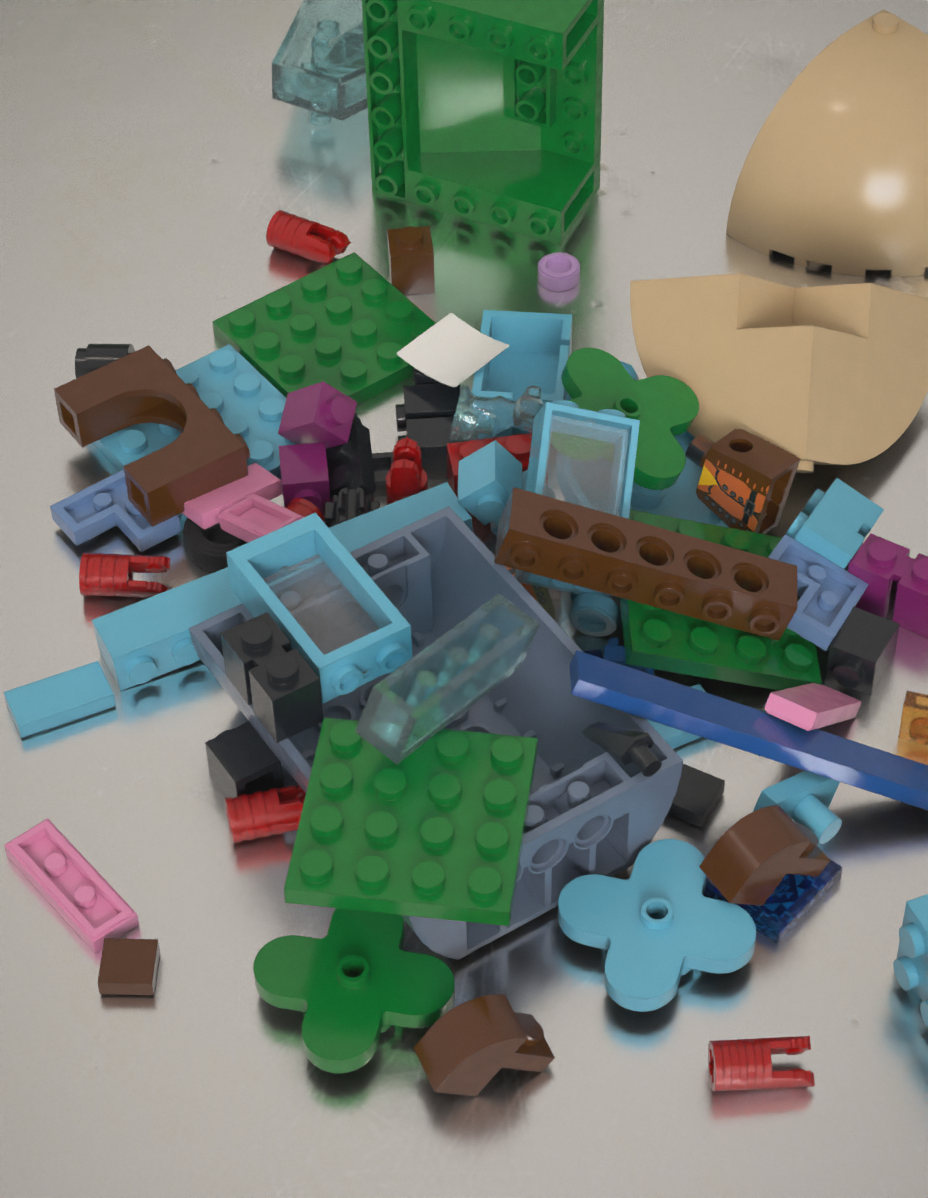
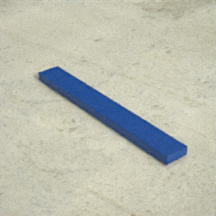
M576 650L569 664L571 694L928 810V765L819 729L807 731L764 711Z

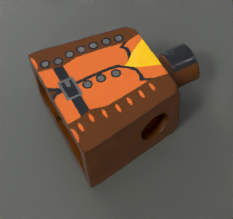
M734 429L717 442H713L703 434L696 436L689 444L685 456L702 468L696 489L698 499L730 528L766 534L779 524L800 459L743 429Z

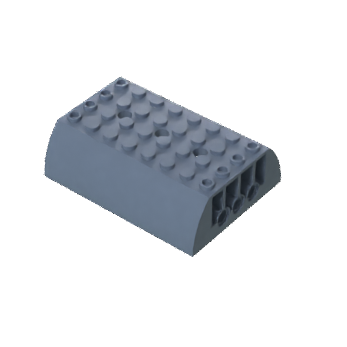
M450 506L350 552L411 625L413 661L403 665L395 672L386 673L357 687L349 694L340 695L322 704L323 719L326 717L538 738V752L510 926L401 915L421 942L428 948L442 956L459 960L558 906L560 892L571 880L589 874L611 877L632 866L639 852L653 840L671 807L681 778L683 759L646 719L571 694L569 664L576 650L583 651L504 565L494 563L495 555ZM324 565L271 589L324 655L377 630ZM242 603L190 627L189 632L192 644L198 657L306 794L323 722L276 743L255 715L253 704L248 705L226 676L221 633L254 617ZM374 698L391 701L383 707H374L367 703ZM600 722L648 733L654 741L650 749L661 761V768L654 775L645 777L633 762L624 765L621 760L585 737L582 731L588 726Z

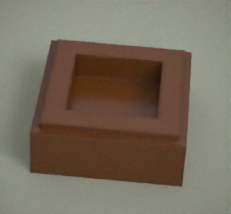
M104 938L98 976L99 993L154 995L160 954L158 939Z

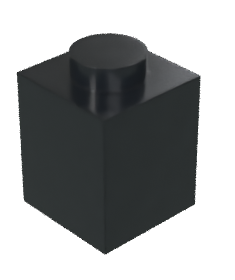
M853 607L829 646L826 679L839 683L843 687L872 696L895 657L900 624Z
M249 721L231 730L223 731L215 738L205 742L209 774L227 798L238 797L243 794H253L258 791H268V789L284 788L280 760Z

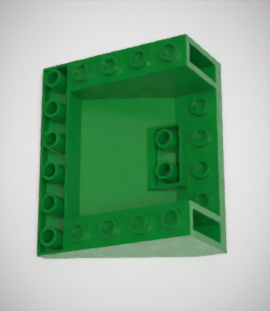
M362 0L372 192L561 245L600 188L604 0Z

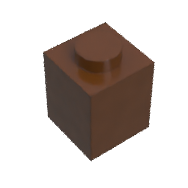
M408 226L398 229H387L391 284L404 296L435 293L434 252L430 226Z

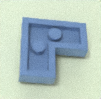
M124 470L50 506L52 519L76 546L115 526H118L141 552L181 532L180 519L177 515L153 527L128 499Z
M785 534L768 558L797 566V596L800 599L797 602V610L787 628L826 651L869 584Z

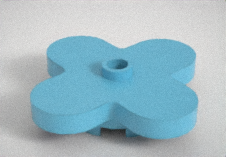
M663 839L648 844L637 855L629 879L623 880L599 874L583 875L571 880L560 892L558 898V922L562 931L577 943L600 948L604 954L607 953L604 970L606 991L613 1001L626 1009L639 1012L659 1009L672 1000L677 992L681 976L692 970L693 974L698 970L716 974L730 973L745 966L753 956L756 926L752 917L736 904L703 896L706 886V875L699 865L705 858L696 847L687 842L676 839Z

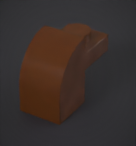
M774 805L758 809L731 826L716 842L699 867L729 903L763 906L786 874L819 876L830 862V859L817 846L818 839L811 830L802 824L793 822L780 806Z
M504 994L481 996L456 1006L439 1018L413 1047L434 1092L477 1096L501 1068L543 1072L555 1058L544 1038V1031L541 1025L531 1014L514 1012Z

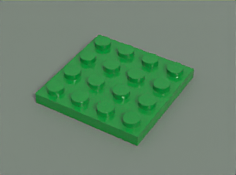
M355 252L212 321L214 335L223 344H230L286 398L290 392L324 381L357 401V405L414 376V367L399 357L397 352L436 324Z
M630 510L629 514L630 520L767 558L782 539V537ZM620 598L625 658L628 665L774 690H784L810 683L822 684L816 645L805 640L789 628L785 629L778 641Z
M324 717L285 881V903L510 926L538 752V738Z

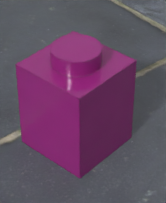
M324 381L287 394L278 434L295 444L325 442L326 449L348 443L357 401Z
M325 442L279 446L284 508L287 507L292 499L303 498L317 506L322 514H324L325 502H331Z

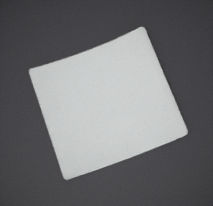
M449 313L398 351L397 355L436 381L451 387H457L510 345L479 332L453 313Z

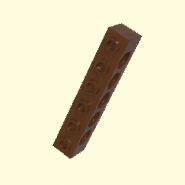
M515 487L512 489L499 520L494 559L496 564L778 641L797 610L796 565Z

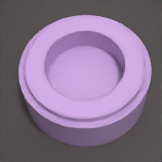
M556 252L548 254L538 262V282L543 288L550 291H568L577 286L580 281V263L574 256L567 253Z

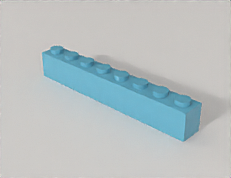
M447 482L329 527L349 553L448 506L473 531L471 516L458 502V497ZM323 563L316 565L308 570H305L297 575H294L273 586H270V589L276 588L290 580H293L307 572H310L322 566ZM227 567L92 620L99 651L119 690L123 691L201 660L192 644L189 628L242 604V602L230 588Z

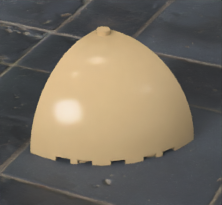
M883 9L857 24L824 48L788 87L759 131L738 177L728 214L726 234L768 256L774 250L795 257L794 265L807 267L808 264L814 266L831 265L832 273L853 276H865L866 269L890 270L891 277L924 275L925 268L928 267V35L898 18L895 14Z
M741 273L630 281L632 328L643 370L647 378L656 375L670 376L684 382L693 390L699 401V411L687 431L694 437L703 434L713 442H717L734 429H743L798 457L800 462L796 472L812 473L814 471V464H857L872 459L887 450L909 427L928 392V298L874 283L794 288Z

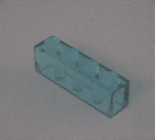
M497 594L373 686L355 732L395 764H399L521 667L540 624L501 594Z

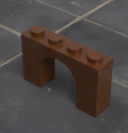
M149 345L54 388L59 421L82 448L123 428L142 423L163 424L181 432L180 436L169 445L123 466L128 499L152 527L184 512L185 502L248 475L247 459L250 458V452L243 437L238 433L233 434L225 426L219 412L215 408L209 409L200 399L195 387L191 383L185 384L177 375L172 363L167 358L162 359Z

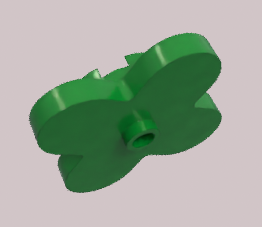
M587 347L574 351L569 356L561 374L562 384L572 398L568 401L575 402L579 405L580 409L595 412L603 409H613L623 412L626 418L640 420L633 482L651 490H663L673 486L686 463L685 453L674 436L686 432L691 427L699 411V401L693 390L684 382L665 375L634 380L617 358L601 349ZM552 432L550 434L549 444L555 451L568 459L580 462L592 461L595 463L597 459L601 458L608 463H612L614 448L612 444Z
M336 908L332 915L327 935L324 938L319 939L298 935L275 938L259 950L253 964L255 986L259 995L267 1003L275 1007L303 1012L302 1040L304 1052L313 1065L331 1073L352 1072L367 1064L377 1050L381 1033L388 1030L392 1025L394 1029H397L399 1026L409 1028L432 1026L439 1018L453 1008L455 1002L454 976L450 968L442 960L431 955L402 950L405 938L404 919L401 915Z

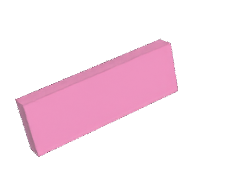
M810 683L771 692L764 710L770 715L811 731L856 718L862 701L823 684Z
M48 818L4 845L7 857L94 953L103 949L104 938L118 939L139 926L137 913Z

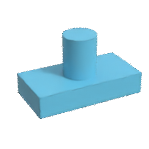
M803 771L762 790L753 812L764 807L778 805L793 822L807 827L816 835L818 842L824 844L835 836L842 825V820L829 809L840 782Z

